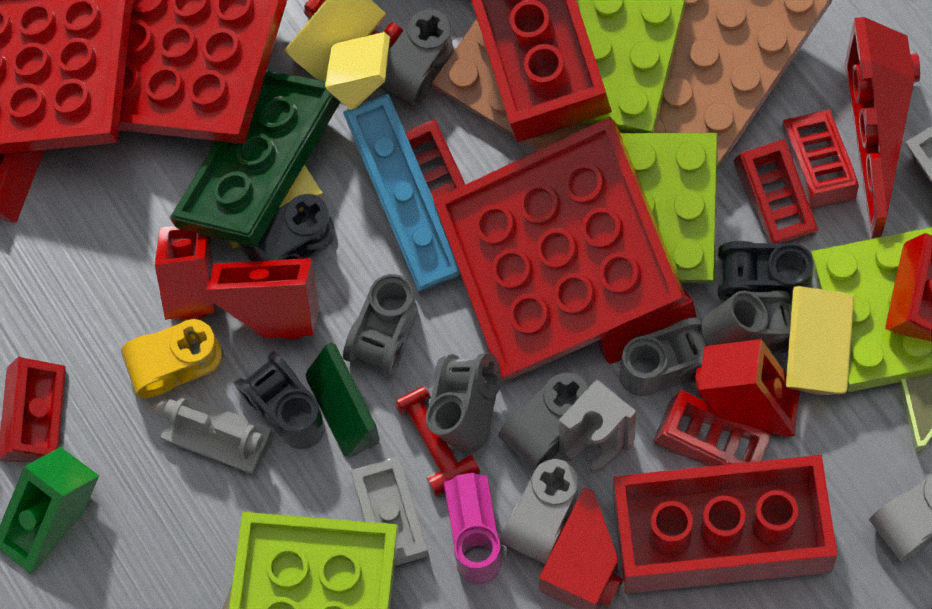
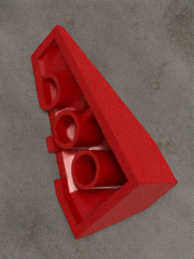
M857 17L853 21L844 64L871 238L882 236L886 223L914 82L920 81L921 72L919 56L917 53H910L907 35L866 17Z

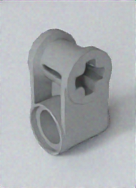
M551 459L546 460L536 468L520 502L516 504L506 523L500 539L501 544L546 564L578 497V477L570 464L563 460ZM556 479L564 482L563 490H557L554 496L546 494V485L552 486Z
M932 474L909 491L890 500L869 519L870 523L901 562L909 559L932 542Z

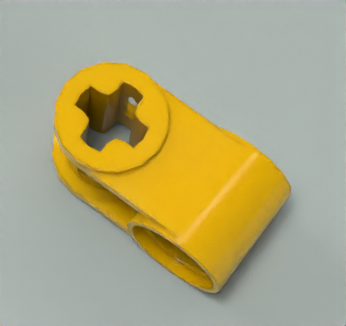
M196 319L186 320L153 334L139 336L128 341L121 348V354L136 397L145 399L165 394L177 386L212 374L221 365L223 358L222 347L215 338L210 326ZM201 342V352L192 355V345Z

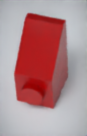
M175 226L160 228L155 270L165 320L178 318L180 321L199 320L209 313H215V303L207 298L206 293L213 268L210 236L178 229Z
M312 258L213 264L206 288L207 298L264 338L281 337L286 340H295L303 336H314L320 308Z
M762 339L704 346L702 367H699L696 372V386L700 396L706 399L719 417L780 436H795L800 392L786 387L787 374Z
M584 487L539 576V592L575 609H600L602 604L611 607L620 590L623 578L616 576L618 573V556L594 491Z

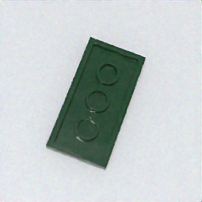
M266 70L245 143L215 141L169 217L175 228L257 247L341 102L326 89L325 81Z

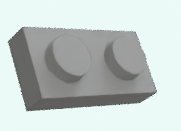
M397 456L350 470L365 522L397 524L398 526L395 566L429 556L400 457Z

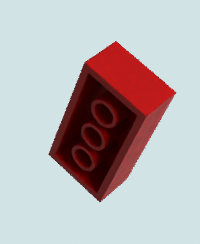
M471 0L505 111L517 143L612 112L576 0Z
M822 455L613 476V503L625 594L831 573L838 555Z

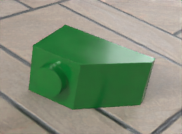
M62 447L24 466L0 524V551L29 573L37 570L83 515L100 475Z

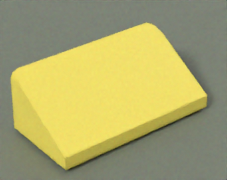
M326 0L290 42L284 52L317 80L326 82L331 47L343 41L370 36L387 16V13L372 0Z
M385 32L343 41L331 47L325 87L350 110L356 109L385 82L390 36Z
M801 286L794 287L786 387L815 395H839L847 392L854 297L852 295Z

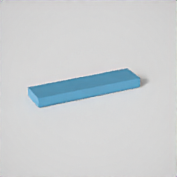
M387 93L365 102L356 109L344 111L345 120L418 292L421 293L461 276L433 197L389 94Z

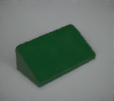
M331 342L325 345L307 369L305 374L306 380L343 455L346 458H350L378 445L380 438L377 426L336 344L333 345Z

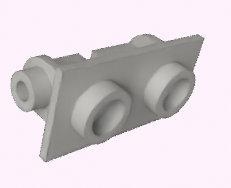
M181 393L177 401L170 399L164 408L163 418L168 421L160 439L252 474L272 432V428Z

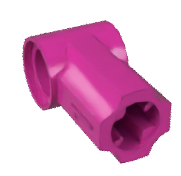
M475 473L457 475L453 479L444 482L456 566L459 574L465 580L474 584H483L494 579L502 567L501 545L497 533L489 480L487 475H477ZM474 546H484L492 552L490 557L482 562H472L465 557V554Z

